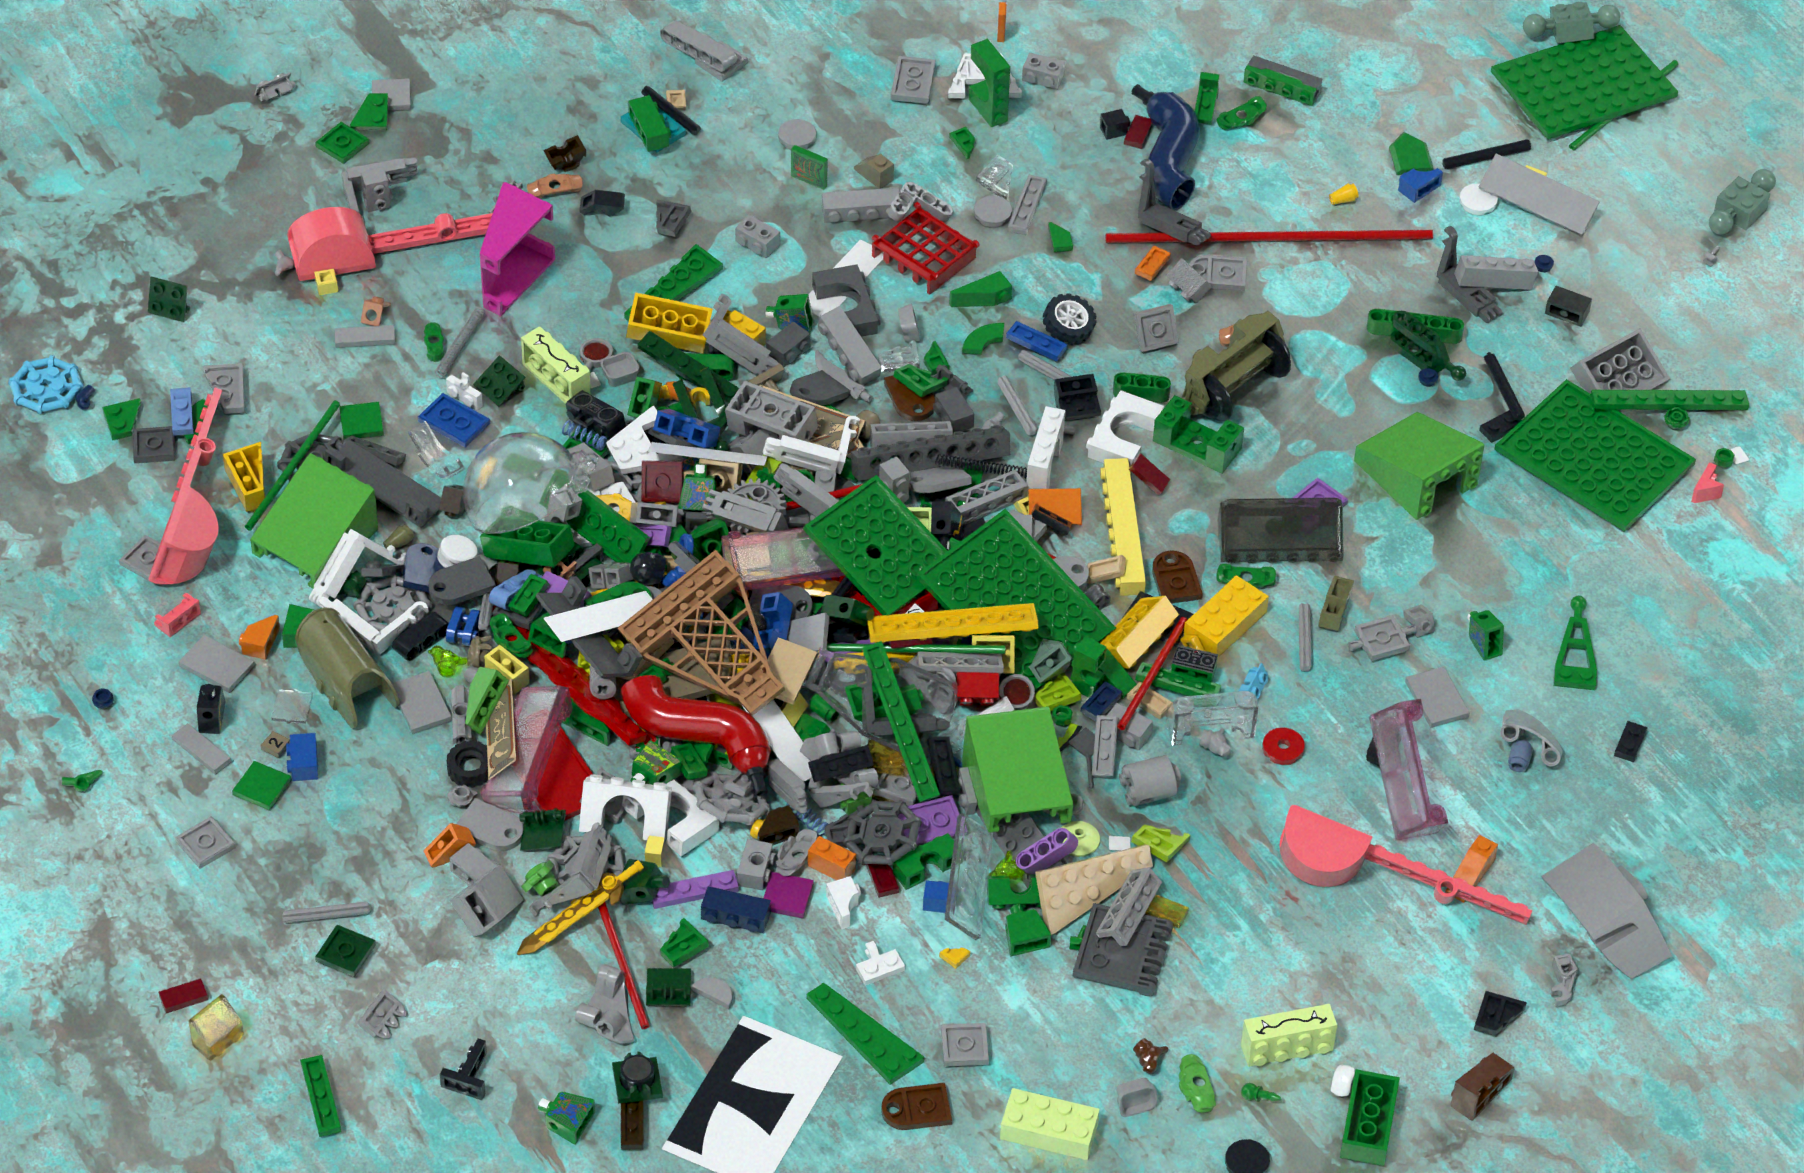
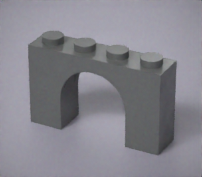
M858 264L812 272V287L817 300L834 296H846L854 299L858 305L852 310L845 311V314L861 337L878 334V326L881 324L879 314H875L874 300H870V289L868 285L865 286V275L863 271L860 272Z

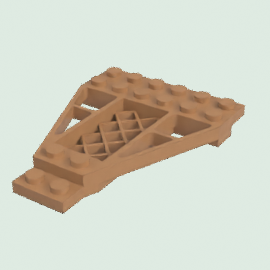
M716 550L618 627L619 632L629 643L634 645L644 660L739 705H743L751 716L755 715L785 690L784 686L772 674L743 581L739 573ZM736 586H740L746 608L732 619H728L715 603ZM703 612H711L710 620H700V615ZM715 614H716L722 621L715 620ZM748 615L760 652L755 649L735 626ZM687 625H695L694 633H683L684 628ZM699 625L709 626V633L698 634ZM724 626L723 634H713V627ZM728 628L734 635H727ZM676 638L688 652L676 664L672 666L651 656L653 652L668 640ZM684 638L693 639L692 647ZM697 639H708L707 647H696ZM712 639L722 640L721 648H711ZM726 640H737L736 649L725 648ZM741 643H742L747 649H740ZM698 653H706L705 661L698 655ZM710 653L720 654L719 662H709ZM735 654L734 663L724 662V655ZM739 654L750 655L749 663H738ZM695 660L717 686L681 670V668L690 661ZM710 667H719L718 675ZM723 668H733L732 676H722ZM737 668H744L737 674Z

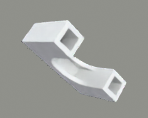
M1120 390L1117 397H1113L1109 411L1106 410L1104 412L1101 424H1097L1094 436L1090 437L1087 441L1088 458L1104 463V459L1128 458L1130 468L1136 456L1140 454L1141 446L1118 438L1112 431L1122 425H1135L1153 432L1154 420L1164 409V406Z
M1045 407L1027 465L1026 484L1028 489H1049L1052 459L1053 456L1059 457L1063 444L1065 410Z
M590 775L583 782L579 832L591 831L592 826L597 822L601 825V829L604 828L607 801L615 796L626 795L636 799L644 810L643 840H647L649 836L663 837L665 841L668 833L672 787H667L665 783L659 782L651 785L645 784V781L642 780L627 782L620 777L603 779L601 775Z
M672 780L666 784L667 787H672L670 806L680 809L687 817L668 829L666 844L677 854L683 856L716 834L719 830L720 819L705 810H700L696 805L697 798L685 787ZM623 795L622 806L636 820L643 816L644 810L641 804L636 799Z

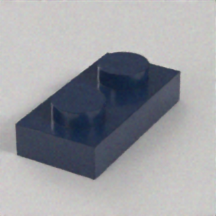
M1105 681L1081 706L1080 712L1096 721L1097 715H1105L1122 697V691Z

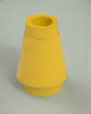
M1347 183L1329 194L1332 205L1352 202L1359 197L1354 183Z

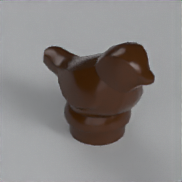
M1146 1038L1140 1040L1133 1048V1051L1139 1058L1140 1065L1143 1066V1072L1153 1074L1156 1071L1160 1055L1169 1050L1167 1046H1154Z

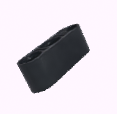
M432 612L396 637L392 643V648L405 660L411 661L446 636L449 622L437 612Z

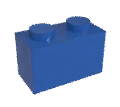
M316 733L290 735V743H286L287 756H291V760H287V773H292V781L317 780Z

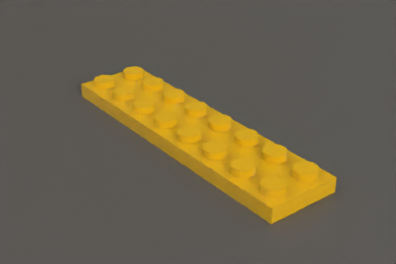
M1034 603L874 616L872 620H867L870 643L880 641L885 643L886 641L909 639L926 640L933 637L944 639L949 636L958 635L967 637L970 634L989 635L994 632L1010 633L1019 630L1029 632L1033 629H1038V619Z

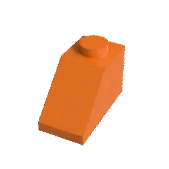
M278 615L270 616L247 626L245 632L241 633L239 638L242 655L266 660L280 630Z
M450 823L423 851L430 866L437 867L449 863L450 857L469 843L474 847L476 842L469 828Z

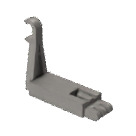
M414 157L400 158L346 168L347 172L341 173L349 208L359 212L354 192L362 190L361 172L383 167L386 175H390L392 185L406 182V176L418 173L417 159Z
M721 293L718 298L719 302H716L713 306L717 312L703 334L707 338L706 342L754 374L758 373L760 375L778 365L779 363L769 356L770 350L723 320L731 305V299Z
M785 463L780 464L774 475V480L783 486L781 492L816 517L839 501L796 469L793 470ZM813 541L809 545L806 554L811 560L816 561L818 553H815L813 548L819 546Z
M710 490L708 494L715 498L707 497L705 501L712 505L703 504L702 506L703 510L711 512L717 519L768 536L771 534L775 537L793 536L783 514L777 508L729 492L722 491L721 493Z
M831 729L829 732H835V734H837V732L834 729ZM812 776L807 788L810 791L809 795L820 808L828 807L849 798L856 800L858 794L863 791L869 797L874 792L868 782L839 785L838 780L829 778L814 783Z
M779 758L768 761L766 769L769 786L795 811L806 813L808 811V802L805 798L807 797L804 791L805 783L784 765Z
M598 822L592 826L591 831L583 835L570 873L571 877L549 894L536 899L530 905L529 910L534 916L544 906L550 909L553 904L585 896L598 888L611 849L610 842L612 839L609 834L606 835L607 832L604 828L601 829V825Z

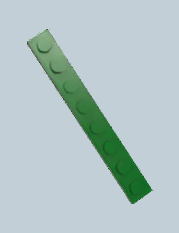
M1591 390L1590 394L1594 410H1669L1674 407H1679L1683 410H1748L1749 401L1745 390Z
M882 641L862 647V653L867 666L871 669L873 682L919 803L939 798L940 793Z

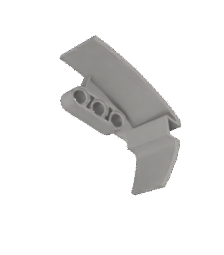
M1592 843L1541 876L1586 929V933L1596 947L1613 965L1631 979L1672 957L1655 920L1644 900L1648 899V895L1643 885L1622 865L1616 867L1596 844Z

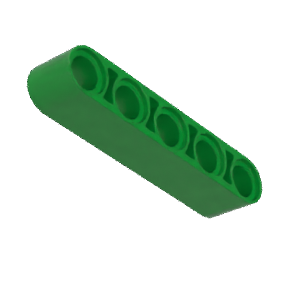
M1386 309L1370 310L1368 313L1367 331L1381 336H1391L1392 332L1399 331L1392 324L1393 315L1397 311ZM1408 312L1440 336L1441 342L1457 344L1462 341L1464 322L1461 319ZM1418 330L1412 331L1414 333H1420V331Z

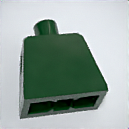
M825 594L821 613H827L829 619L846 626L865 627L868 623L867 620H872L874 617V610L869 605L856 599ZM840 608H846L845 613H842Z
M628 859L622 872L632 866L637 860ZM640 861L644 869L638 871L622 883L624 893L620 902L622 905L654 900L659 889L668 888L669 877L661 873L657 864Z

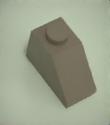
M882 154L867 157L854 166L855 171L879 189L894 180V163Z

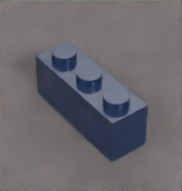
M710 886L707 887L701 904L702 920L763 934L771 914V900Z

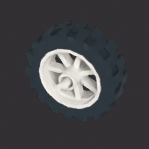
M1066 293V295L1059 294L1057 297L1054 296L1047 304L1043 313V325H1046V331L1050 332L1053 338L1067 342L1070 345H1073V343L1080 344L1082 341H1086L1092 334L1097 322L1095 320L1096 313L1093 312L1094 308L1088 305V301L1080 299V296H1072L1070 293Z

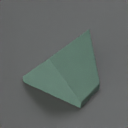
M1043 638L1029 668L1038 682L1042 684L1065 673L1073 658L1062 642Z

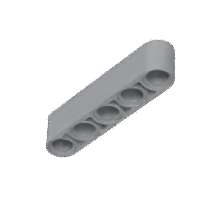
M674 20L660 30V36L665 43L717 71L723 72L737 61V56L733 50L677 20Z

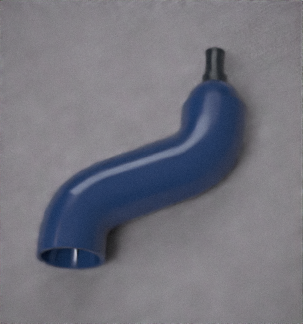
M1137 84L1133 87L1131 94L1143 101V104L1147 106L1146 110L1151 118V123L1161 129L1148 157L1155 167V197L1169 209L1178 210L1187 203L1195 188V180L1186 174L1184 170L1198 141L1200 133L1198 116L1193 108L1174 92L1153 93Z

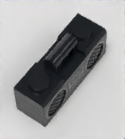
M583 390L566 402L568 418L575 423V426L580 425L582 430L587 428V433L594 430L600 437L606 436L607 440H610L626 427L623 412Z

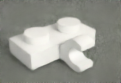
M463 372L460 380L450 375L446 379L447 393L451 397L457 398L466 406L472 407L477 411L483 407L482 393L470 386V376Z
M874 941L865 944L867 948L865 953L869 959L856 964V971L865 986L905 971V965L896 949L879 955Z

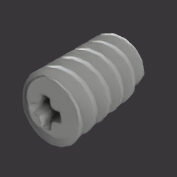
M590 665V691L593 696L599 699L613 697L616 693V677H601Z

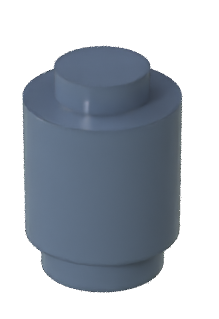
M1518 740L1512 743L1508 758L1511 770L1523 772L1529 766L1533 747L1528 741Z

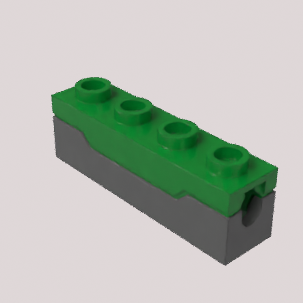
M1253 55L1245 68L1243 83L1313 106L1321 93L1323 79Z

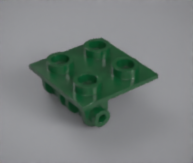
M151 276L148 313L185 322V313L188 314L190 311V306H187L186 303L188 286Z
M499 355L473 385L500 407L514 390H524L523 380L526 377Z
M554 808V810L546 811L542 809L541 812L540 810L535 812L524 811L520 814V822H524L520 851L561 848L566 810Z
M647 968L646 1006H690L691 968Z

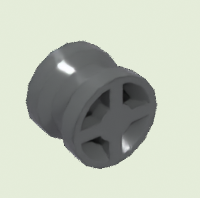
M1100 584L1091 586L1085 593L1099 610L1106 607L1111 600L1110 595L1104 592Z

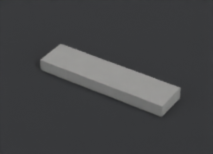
M1028 175L1009 222L1008 232L1022 235L1027 234L1047 184V178Z

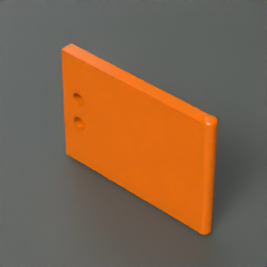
M1081 488L1028 489L1029 515H1031L1035 504L1072 522L1071 525H1082Z

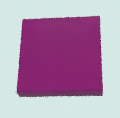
M771 872L763 899L771 900V912L804 918L814 880L791 875L783 876L779 873Z

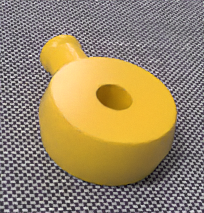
M757 819L753 823L750 836L754 839H758V832L765 819Z

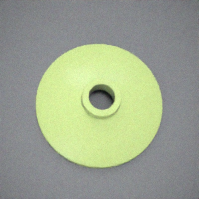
M1073 821L1061 827L1070 831L1078 839L1077 848L1069 855L1084 857L1097 850L1100 844V835L1091 824L1083 821Z

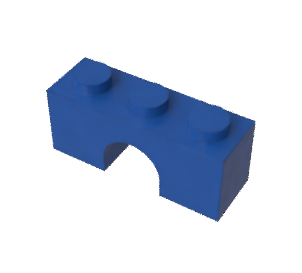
M671 409L658 410L653 430L669 436L688 438V443L702 448L716 447L721 427Z
M781 592L762 594L759 613L765 618L767 629L759 631L767 659L778 637L787 640L793 603ZM755 636L753 646L758 652H760L758 642Z

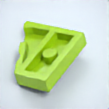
M1065 673L1058 675L1053 682L1048 681L1045 687L1034 695V702L1039 708L1049 707L1050 711H1053L1059 705L1066 706L1081 700V693Z
M1143 825L1132 836L1131 842L1137 846L1149 845L1151 854L1167 863L1189 841L1190 834L1184 833L1183 836L1170 834L1171 830L1158 829L1154 826Z

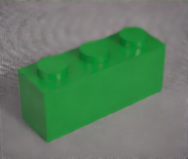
M650 95L628 100V114L647 152L669 147L671 132L669 127L665 126L663 115L658 112L657 103L652 101Z

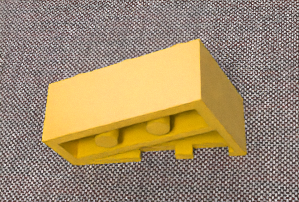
M261 442L223 454L225 472L246 512L257 509L265 498Z

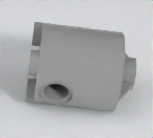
M1166 755L1124 765L1122 773L1119 774V780L1121 785L1126 788L1125 799L1127 805L1137 806L1176 796L1181 776L1177 765L1173 764Z

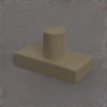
M779 363L748 382L781 392L775 382L782 379L784 368Z

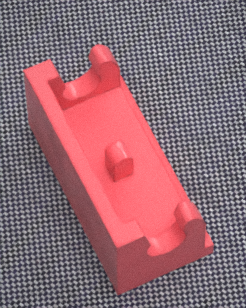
M184 593L182 595L184 597L182 603L165 616L160 614L155 616L157 620L154 621V625L169 637L173 636L201 614L199 600L193 598L188 593Z

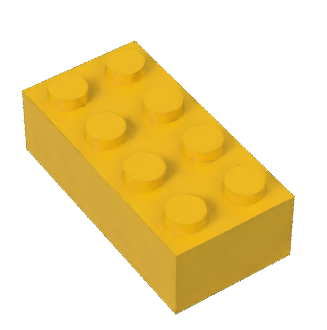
M635 292L626 338L641 341L651 331L678 349L703 354L707 339L703 334L710 324L713 309Z
M1236 575L1185 622L1184 635H1197L1204 650L1218 654L1219 657L1267 612L1269 596Z

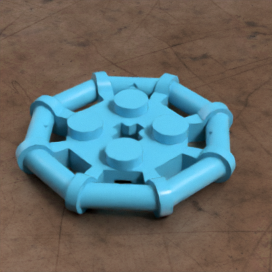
M54 355L44 359L23 362V366L8 381L14 396L13 402L17 406L22 405L37 411V414L58 408H68L69 403L84 387L78 374V366L74 363L70 364L57 359ZM48 366V368H44V369H40V370H35V368H40V367ZM28 372L27 379L21 380ZM71 377L72 383H67L66 379ZM20 389H26L27 392L22 394ZM68 391L65 397L62 396L63 392L66 393ZM33 398L37 399L38 403L33 402L31 400H33Z

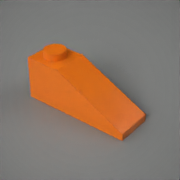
M1479 835L1467 851L1453 878H1461L1467 884L1476 887L1495 861L1498 844ZM1447 888L1445 893H1451L1450 889ZM1455 896V899H1457V900H1459V901H1461V902H1463V903L1466 901V900H1464V899H1461V898Z

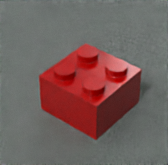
M956 673L955 702H960V706H972V703H981V706L990 707L998 702L999 673Z

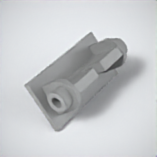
M281 73L270 81L264 80L260 82L256 87L255 96L258 95L260 101L267 102L278 97L275 90H278L280 95L293 91L295 83L293 80H289L291 73Z

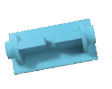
M1260 663L1258 668L1253 667L1248 671L1244 680L1245 684H1242L1237 692V700L1240 702L1249 701L1251 707H1254L1265 684L1268 682V673L1263 663Z

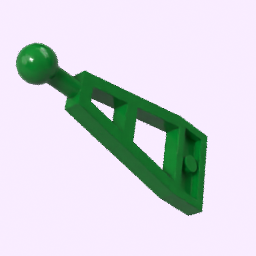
M1575 596L1570 602V606L1574 610V617L1569 618L1555 663L1553 686L1595 690L1597 667L1587 618H1582V611L1585 610L1587 601L1582 596ZM1573 627L1581 628L1583 639L1570 638ZM1567 648L1584 649L1588 668L1562 665Z

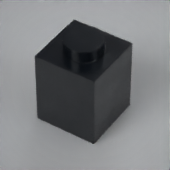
M1122 109L1101 113L1100 129L1106 140L1127 134L1128 127H1130V119L1128 116H1125Z

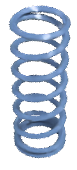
M568 420L563 425L562 434L564 436L575 437L576 441L581 440V443H587V446H593L598 451L604 449L607 442L606 436H601L598 439L599 434H595L592 444L589 445L588 441L591 439L593 431L588 433L586 441L583 442L582 438L585 436L587 428L583 429L580 439H577L576 436L580 432L581 426H577L572 437L570 433L573 431L575 423L571 424V421ZM569 422V427L567 431L564 433V428L566 424Z
M808 809L809 813L806 816V813H804L802 818L798 817L801 813L797 811V814L794 815L798 820L802 821V824H807L808 829L813 830L822 821L821 817L817 818L812 827H809L808 824L814 821L817 813H813L808 818L807 823H805L803 819L811 814L812 809ZM823 822L817 830L818 837L825 834L824 831L821 835H818L828 825L827 822Z

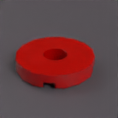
M1285 727L1270 730L1264 736L1262 743L1264 755H1267L1273 763L1280 765L1295 763V760L1303 756L1305 748L1302 736L1293 729ZM1285 744L1288 748L1282 749L1278 745Z

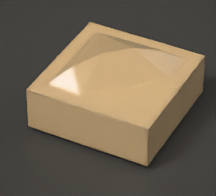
M666 90V100L677 109L686 110L685 90Z

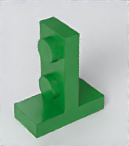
M1201 72L1199 90L1194 111L1198 116L1199 123L1212 125L1216 99H1218L1220 74Z

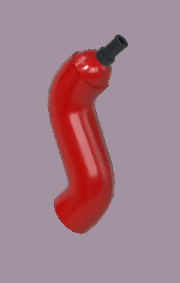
M655 675L640 676L631 679L622 686L621 694L630 716L641 729L665 739L723 746L727 751L730 763L735 765L736 769L741 773L747 774L748 779L751 780L754 795L759 797L768 793L763 778V769L768 763L771 749L761 725L750 713L726 703L668 696L665 693L662 680Z

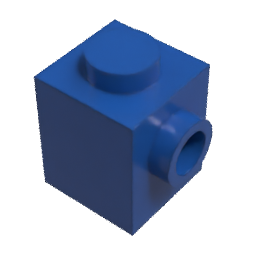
M926 880L923 911L949 913L950 905H954L955 892H951L952 883Z

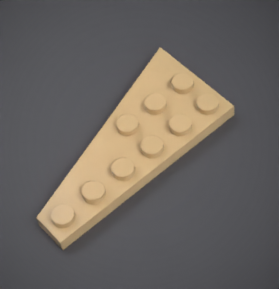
M1144 844L1036 871L1043 921L1051 936L1091 909L1093 903H1100L1120 889L1131 870L1152 867L1150 846Z

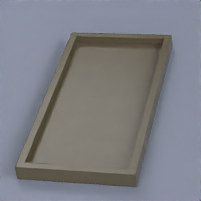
M712 640L711 648H721L722 640ZM726 640L725 648L730 649V640ZM707 642L696 644V647L706 648ZM685 648L667 652L659 660L662 661L665 658H669L671 664H676L688 652ZM698 653V655L705 661L706 653ZM710 653L709 662H719L720 654ZM731 654L724 655V662H731ZM695 660L690 661L681 668V670L717 686ZM710 667L718 675L719 667ZM723 668L722 676H732V668ZM676 674L666 675L667 680L663 683L665 693L671 697L695 699L714 693ZM616 677V693L613 697L619 701L622 712L630 717L621 694L622 686L630 680Z

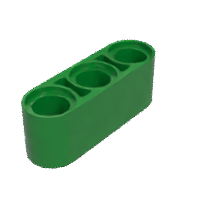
M686 353L704 366H709L712 371L729 381L733 378L734 360L727 355ZM676 373V376L678 378L686 380L685 378Z
M1120 372L1114 376L1113 395L1117 397L1121 390L1152 402L1164 403L1170 398L1171 381L1164 376Z

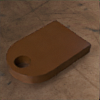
M893 375L884 377V385L897 413L902 418L909 421H922L933 414V403H935L933 393L921 398L893 377ZM921 409L923 412L917 413L914 410Z
M1170 550L1162 552L1155 557L1152 574L1159 596H1166L1171 604L1202 600L1203 593L1193 562L1189 556L1179 551ZM1173 559L1175 562L1168 563L1165 560Z
M945 1083L897 1088L887 1093L882 1101V1117L889 1126L895 1129L912 1130L952 1125ZM890 1107H895L899 1111L896 1113H890L887 1111V1109Z

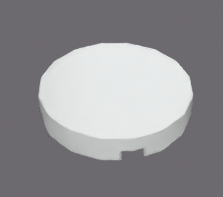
M1478 183L1470 184L1462 189L1459 203L1468 213L1485 215L1487 212H1493L1497 207L1498 197L1479 189L1478 186L1480 184Z

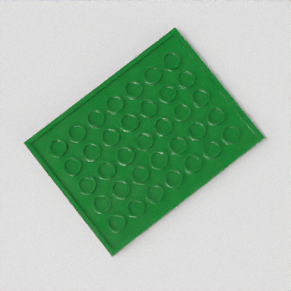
M1621 25L1594 33V39L1565 42L1491 66V73L1547 140L1678 97V90Z
M1567 379L1497 442L1494 449L1624 532L1685 475L1696 462L1694 457L1617 410H1594L1590 393Z
M1006 509L1002 510L916 575V578L945 610L1034 603L1038 619V629H1033L1029 632L1022 630L1010 633L994 632L989 635L1015 637L1014 673L1004 674L1007 677L1013 674H1021L1027 677L1033 683L1035 692L1048 682L1040 684L1029 668L1043 638L1062 642L1074 659L1072 650L1075 644L1081 642L1085 636L1100 642L1116 629L1109 619ZM970 634L969 636L972 638V635H981V634ZM1012 680V683L1028 698L1030 696L1028 685L1020 680Z

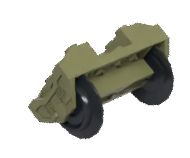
M1267 310L1265 313L1248 315L1243 320L1239 319L1233 326L1234 331L1229 339L1230 344L1228 348L1222 350L1219 355L1209 346L1202 350L1199 349L1194 353L1192 365L1185 374L1186 386L1181 397L1192 403L1191 416L1204 414L1221 422L1229 420L1233 414V404L1229 395L1231 392L1262 369L1271 376L1278 378L1288 375L1291 370L1290 352L1283 337L1284 332L1280 321Z

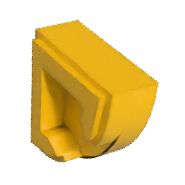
M1184 635L1180 638L1184 647L1188 646L1205 651L1197 635Z
M962 947L960 949L946 948L939 953V957L956 969L970 957V951Z

